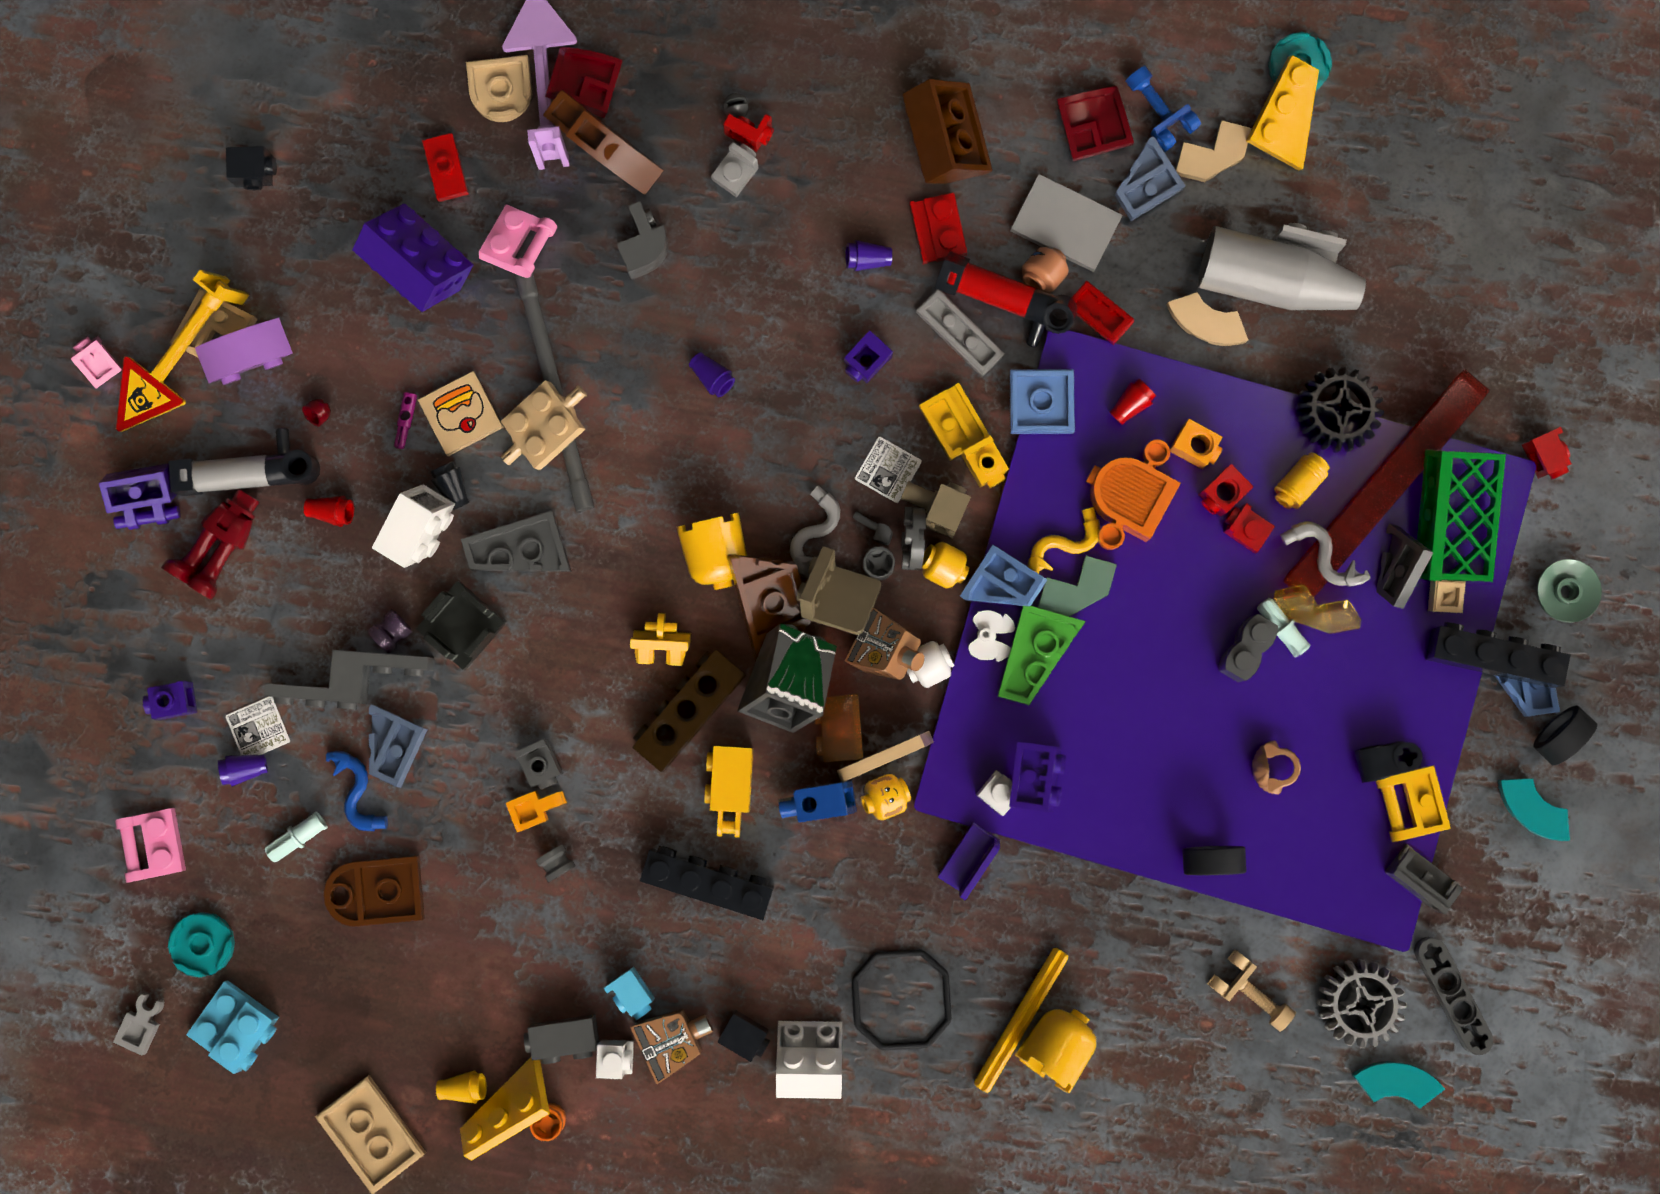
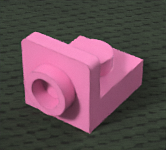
M87 336L73 346L76 352L72 354L71 360L96 389L122 370L119 363L102 345V340L99 336L92 340Z

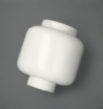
M930 641L920 646L917 650L924 655V664L921 669L913 671L908 668L907 670L913 683L919 681L923 687L928 688L951 676V667L955 665L944 643L938 645L937 642Z

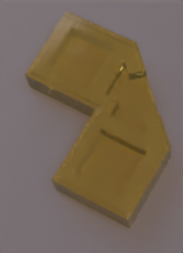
M1305 585L1275 590L1273 599L1288 619L1293 618L1297 623L1329 634L1360 629L1361 618L1349 600L1318 605Z

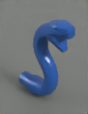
M343 751L327 752L326 761L332 760L335 763L336 768L333 776L346 768L352 770L355 774V783L348 792L344 802V812L350 824L361 831L387 829V816L363 815L357 811V802L368 784V772L364 764L351 754Z

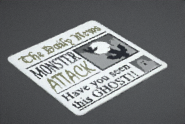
M878 437L857 473L855 480L898 503L907 482L912 480L922 460L882 437Z
M273 697L264 698L226 715V720L241 755H261L290 742Z

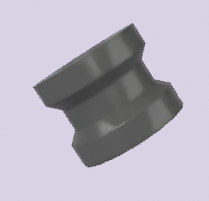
M563 844L535 860L537 865L545 870V879L548 883L576 866L573 860H568L566 857V848Z

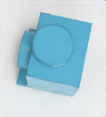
M634 966L604 987L606 993L613 990L616 994L613 1000L622 1013L627 1011L636 1020L652 1010L649 1004L653 1002L655 997Z

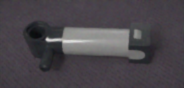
M278 428L276 430L277 454L194 461L192 459L169 461L171 493L179 496L202 495L203 492L287 484L309 485L316 481L320 475V465L314 457L302 450L290 451L289 430L287 428ZM305 460L307 464L305 472L296 475V464L299 461Z

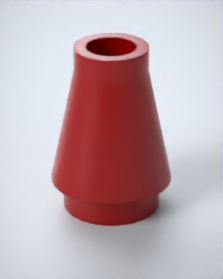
M1138 378L1134 383H1129L1109 413L1123 425L1126 421L1153 404L1151 401L1156 397V394Z
M345 496L318 499L308 498L304 503V515L342 527L344 524L349 525L352 522L354 503Z

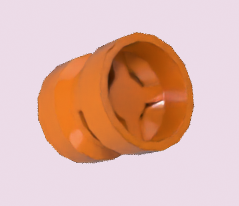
M548 1103L550 1114L530 1125L531 1133L538 1140L551 1141L565 1127V1111L555 1103Z

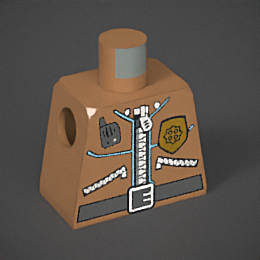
M872 608L862 634L857 635L845 662L865 673L901 680L904 678L908 668L913 671L921 669L924 664V655L917 651L921 644L918 637L890 617Z
M684 1009L644 1019L630 1027L656 1084L662 1082L700 1055L702 1048L698 1039L713 1032L712 1025L706 1014L689 1021Z

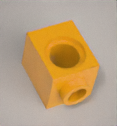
M1188 419L1175 438L1170 452L1203 469L1208 463L1214 465L1223 449L1218 445L1223 437ZM1198 438L1205 443L1206 449L1204 453H1197L1192 449V439Z

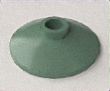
M1564 559L1552 563L1542 572L1537 583V597L1542 609L1550 617L1560 622L1574 623L1588 618L1599 606L1602 596L1601 583L1595 571L1587 564L1574 559ZM1563 586L1569 589V596L1567 598L1561 595L1560 591Z

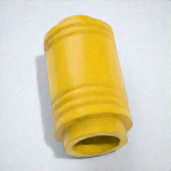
M1313 452L1303 455L1280 483L1275 486L1274 491L1277 494L1275 496L1277 502L1286 509L1291 507L1299 509L1328 476V470L1330 469L1328 463Z

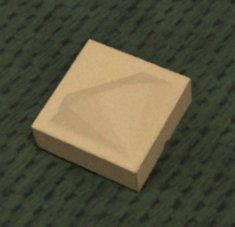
M1431 581L1428 611L1463 613L1466 581Z

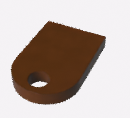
M420 855L357 861L340 866L329 876L325 884L324 902L328 912L336 921L352 927L424 920ZM339 886L345 887L349 892V900L344 905L338 904L333 897L335 889Z

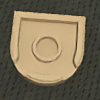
M528 55L466 62L469 95L474 107L483 117L495 122H507L518 118L526 111L532 99V81Z

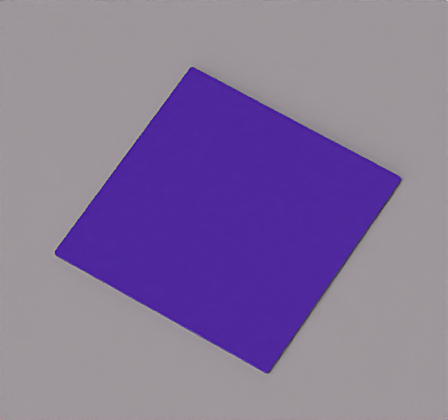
M1048 330L1037 369H1074L1075 432L1074 434L1018 435L984 558L992 545L1028 567V560L1031 557L1033 546L1045 536L1060 535L1074 542L1083 540L1085 536L1083 523L1085 522L1082 510L1093 507L1090 497L1091 484L1087 483L1086 480L1094 465L1103 468L1107 463L1118 458H1134L1144 462L1143 450L1150 441L1159 439L1166 442L1169 448H1171L1180 429L1188 419L1222 436L1223 438L1218 446L1223 449L1214 465L1208 463L1203 469L1171 452L1169 459L1163 465L1155 467L1156 470L1177 480L1181 484L1153 536L1147 542L1124 531V542L1114 550L1104 549L1097 542L1092 549L1081 554H1071L1056 547L1050 548L1044 553L1043 559L1053 570L1042 569L1039 571V574L1044 578L1048 577L1076 586L1085 556L1114 563L1117 566L1109 594L1069 616L1086 622L1057 662L1030 705L997 697L1008 657L1000 662H997L996 658L993 660H979L971 656L968 650L969 644L977 639L979 631L973 622V617L978 612L986 610L1001 614L1002 617L1004 614H1007L1014 621V632L996 634L995 639L1011 647L1022 606L971 601L954 661L955 666H953L934 731V743L930 745L915 798V810L970 826L973 822L987 832L1401 952L1408 951L1422 901L1387 875L1385 871L1405 844L1412 847L1413 850L1432 863L1440 831L1392 842L1389 834L1392 829L1381 788H1377L1376 781L1362 783L1354 751L1364 747L1384 745L1397 741L1416 744L1422 752V762L1418 768L1426 766L1435 767L1444 805L1447 808L1482 672L1426 660L1431 631L1433 628L1444 626V622L1463 625V631L1476 634L1477 629L1493 632L1536 470L1535 462L1442 436L1431 450L1506 454L1493 582L1466 581L1463 613L1428 611L1431 581L1421 578L1418 580L1404 609L1394 607L1376 592L1378 578L1382 570L1383 552L1389 553L1392 535L1387 534L1386 531L1389 523L1401 527L1417 540L1425 458L1390 499L1371 515L1367 516L1353 502L1416 428L1377 417L1376 419L1380 421L1381 426L1378 429H1372L1375 436L1370 440L1365 439L1364 446L1359 448L1354 444V449L1346 452L1342 445L1341 451L1334 453L1331 443L1327 449L1322 450L1320 448L1321 439L1312 444L1310 443V438L1314 434L1311 431L1303 434L1301 431L1307 426L1306 421L1302 423L1297 422V417L1305 413L1297 410L1296 405L1305 401L1300 399L1297 394L1115 343L1112 345L1109 341L1068 330L1065 333L1056 334ZM1139 378L1156 394V397L1151 401L1153 403L1151 406L1121 425L1109 411L1114 408L1129 383H1134ZM1340 406L1333 407L1335 412L1339 411L1337 414L1340 416L1346 413L1345 409ZM1318 416L1322 424L1330 430L1328 419ZM1357 416L1354 419H1348L1343 434L1355 432L1362 421V417ZM1194 438L1191 440V447L1195 452H1205V443L1201 439ZM1310 452L1319 455L1330 467L1328 476L1299 509L1292 507L1290 509L1284 508L1275 499L1277 495L1274 491L1275 486L1280 483L1303 455H1308ZM1453 458L1452 473L1458 478L1468 467L1461 458ZM1487 460L1478 468L1485 479H1488L1493 474L1494 460ZM1230 464L1254 486L1235 506L1240 509L1242 505L1248 503L1252 506L1250 510L1275 526L1256 554L1223 533L1228 526L1224 521L1231 510L1222 517L1217 513L1213 515L1204 508L1201 503L1203 499L1198 495ZM1473 474L1462 483V486L1469 495L1481 485ZM1218 485L1217 487L1218 497L1228 501L1231 497L1229 488L1224 485ZM1457 489L1449 497V505L1453 510L1465 500ZM1484 491L1475 502L1484 511L1490 505L1491 497ZM1469 506L1458 517L1467 527L1478 516ZM1095 511L1096 517H1097V519H1099V521H1100V526H1101V528H1102L1104 525L1110 523V522L1104 520V519ZM1309 521L1317 523L1329 533L1332 539L1333 548L1330 563L1333 569L1338 573L1346 572L1351 562L1355 560V569L1360 574H1364V571L1367 570L1370 574V579L1361 585L1351 587L1329 583L1323 578L1318 569L1317 559L1320 546L1318 540L1315 537H1306L1301 541L1296 540L1286 546L1280 534L1290 530L1291 526L1300 522ZM1454 521L1446 528V537L1450 542L1462 532ZM1483 523L1472 532V535L1479 544L1487 537V528ZM1466 538L1455 549L1464 559L1474 547ZM1451 553L1443 560L1442 573H1449L1459 564ZM1480 555L1469 564V567L1475 574H1483L1484 560ZM1043 588L1031 606L1038 607ZM1271 598L1288 619L1293 618L1297 630L1311 646L1303 654L1294 658L1287 646L1276 636L1271 647L1262 653L1261 663L1256 673L1246 681L1236 682L1218 670L1220 659L1223 653L1231 645L1235 644V635L1239 626L1247 618L1260 614L1257 610L1259 604ZM1273 740L1278 743L1280 748L1289 749L1294 752L1299 758L1301 765L1300 775L1297 780L1291 785L1283 787L1279 795L1264 791L1258 786L1253 777L1252 760L1256 751L1260 749V746ZM1017 741L1061 748V754L1066 755L1064 774H1058L1057 787H1062L1060 806H1054L1053 812L1011 807L1004 816H1001L976 795L996 770L1012 781ZM1403 751V754L1398 756V760L1405 762V758L1410 757V753ZM1277 755L1267 758L1269 778L1285 780L1292 775L1294 765L1289 757ZM1394 785L1405 828L1413 827L1403 785ZM1204 846H1244L1247 871L1243 874L1185 875L1182 850L1183 848Z

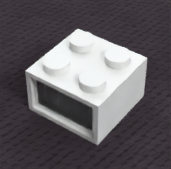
M424 484L401 492L372 549L404 568L416 562L420 563L424 558L432 557L440 544L437 540L442 530L445 531L453 520L454 515L451 512L455 503Z

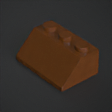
M928 79L902 94L925 183L948 184L993 171L970 83Z

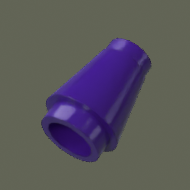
M855 240L854 243H847L845 253L846 268L861 271L891 266L892 248Z
M702 352L696 354L689 363V367L710 395L715 394L717 397H722L735 383L732 371L705 356Z
M265 754L225 756V759L218 760V770L222 785L230 784L233 787L268 773Z

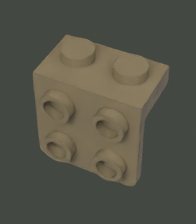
M822 547L819 556H814L810 562L808 570L810 576L807 583L802 582L797 593V601H800L801 618L860 635L865 629L872 608L881 591V582L878 579L836 567L835 550Z

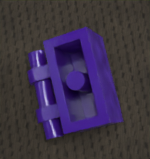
M169 463L106 474L99 482L106 513L123 511L124 513L122 516L113 518L116 529L126 527L129 530L139 529L143 524L156 522L158 525L169 523V520L181 518L178 506L166 508L164 503L172 502L177 495L171 493ZM152 506L153 509L140 513L136 510V508Z

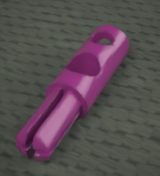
M408 392L403 394L394 447L397 449L405 448L408 430L411 428L418 397L416 394ZM404 412L410 413L408 420H402Z

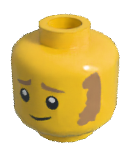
M886 774L868 781L864 787L865 795L861 796V803L867 814L872 813L878 820H886L905 812L907 802L911 800L910 792L904 779L897 778L893 774Z

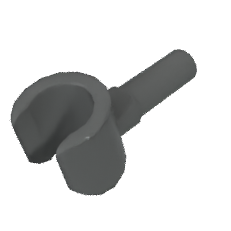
M855 512L853 516L855 520L875 531L873 541L884 545L890 544L893 532L889 526L873 522L861 513Z

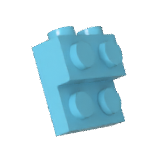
M227 980L220 986L186 1035L209 1051V1057L231 1073L236 1074L242 1071V1069L247 1071L258 1057L254 1052L261 1042L266 1044L274 1035L277 1028L273 1025L279 1017Z

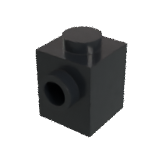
M264 146L226 147V178L235 187L256 191L263 189V186H273V175L277 174V163L275 157Z

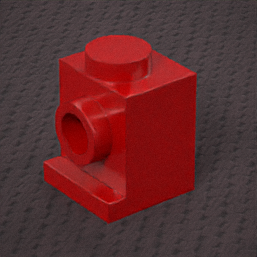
M1561 427L1522 444L1528 460L1536 464L1535 474L1538 479L1549 475L1552 480L1570 472L1567 467L1572 464L1569 459V448L1558 437L1559 434L1563 433Z

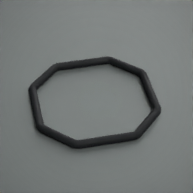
M923 950L876 952L853 976L854 1025L878 1049L884 1051L927 1048L933 1044L951 1022L949 974L947 970ZM921 956L943 975L945 1020L927 1041L883 1044L861 1025L858 980L878 958Z

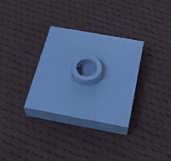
M1074 369L1010 370V434H1074Z

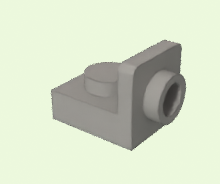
M731 142L728 146L729 153L711 175V179L737 198L758 170V161L755 158L756 153L747 145L741 144L738 146L736 143Z

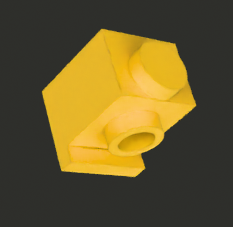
M991 435L963 450L961 455L980 488L986 484L989 488H992L1006 479L1004 474L1009 470ZM990 458L993 461V467H983L982 460Z

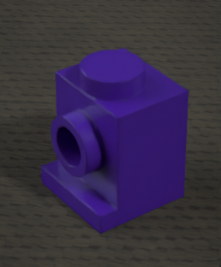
M869 330L844 357V363L847 365L844 370L857 383L861 379L868 383L892 359L893 351ZM863 357H869L872 360V364L864 367L861 365L860 360Z
M179 681L147 688L148 695L143 696L144 711L146 714H151V719L154 720L197 713L193 682ZM164 695H167L169 698L167 706H164Z

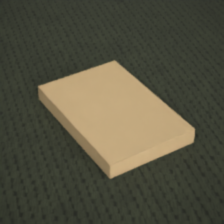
M370 1075L315 1116L371 1194L377 1192L427 1153Z

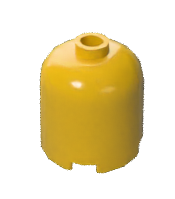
M739 512L730 514L731 521L724 522L723 516L692 523V530L686 531L685 525L676 527L688 572L696 583L702 585L713 584L714 590L733 586V578L727 555L747 556Z
M1053 1009L1042 1016L1015 1056L1039 1076L1044 1078L1047 1075L1056 1082L1055 1086L1070 1093L1094 1054L1097 1046L1096 1036L1093 1030L1087 1026L1089 1018L1076 1009H1073L1071 1013L1061 1009Z

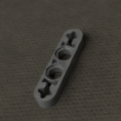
M1433 937L1421 938L1415 945V957L1460 1044L1472 1054H1486L1493 1046L1494 1039L1446 945ZM1428 944L1438 948L1434 956L1439 963L1443 964L1446 962V965L1437 967L1432 958L1424 957V954L1428 951L1426 947ZM1444 972H1450L1454 977V984L1448 990H1442L1438 984V978ZM1460 1001H1465L1469 1006V1014L1464 1019H1457L1453 1013L1455 1004ZM1471 1025L1475 1033L1483 1035V1038L1479 1040L1481 1046L1478 1047L1470 1044V1041L1473 1040V1035L1470 1029L1465 1027L1461 1029V1026Z

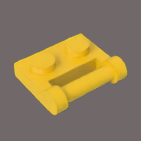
M1434 766L1418 768L1376 781L1377 788H1381L1392 829L1389 834L1392 842L1451 829ZM1394 785H1403L1413 827L1405 828Z

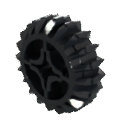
M1331 367L1326 370L1325 375L1318 372L1314 375L1315 381L1308 380L1305 383L1307 390H1302L1298 395L1305 402H1300L1296 405V409L1303 411L1305 414L1298 416L1297 422L1302 423L1306 421L1307 426L1301 431L1303 434L1309 431L1314 434L1310 438V443L1313 444L1321 439L1320 448L1322 450L1327 449L1332 443L1334 453L1341 451L1342 445L1346 452H1350L1354 449V444L1360 448L1365 445V439L1370 440L1375 436L1372 429H1378L1381 426L1380 421L1376 418L1384 415V410L1376 408V405L1382 403L1383 398L1373 397V393L1378 390V386L1367 387L1366 384L1369 382L1370 377L1365 376L1359 380V370H1353L1348 376L1346 367H1341L1338 373ZM1336 386V392L1332 394L1331 401L1317 403L1318 396L1324 388ZM1350 391L1358 397L1361 404L1355 403L1351 399ZM1341 404V408L1344 407L1346 413L1340 416L1337 414L1339 411L1335 412L1333 407ZM1318 416L1328 419L1330 430L1322 424ZM1357 416L1362 417V421L1355 432L1343 434L1348 419H1354Z

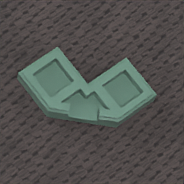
M1085 556L1077 586L1047 577L1037 608L1065 616H1071L1109 594L1117 564Z

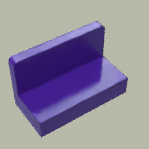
M972 822L938 873V878L957 889L959 897L966 900L998 853L1000 839Z

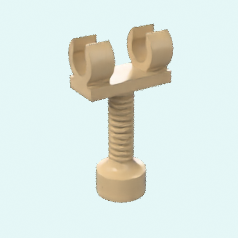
M1234 950L1227 959L1241 970L1239 975L1230 986L1215 974L1207 984L1227 1001H1230L1237 991L1240 990L1259 1007H1262L1265 1012L1267 1011L1271 1016L1269 1023L1279 1032L1283 1031L1293 1020L1296 1011L1286 1003L1281 1006L1276 1005L1265 994L1263 995V992L1248 982L1247 979L1257 966L1237 950Z

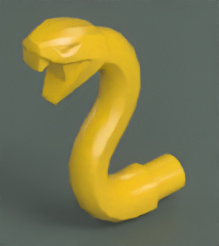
M1094 507L1082 510L1085 522L1083 523L1085 529L1083 540L1074 542L1060 535L1045 536L1033 546L1031 557L1028 560V567L1038 574L1042 569L1052 571L1053 568L1043 559L1044 553L1050 548L1056 547L1071 554H1081L1092 549L1098 542L1097 536L1101 529Z

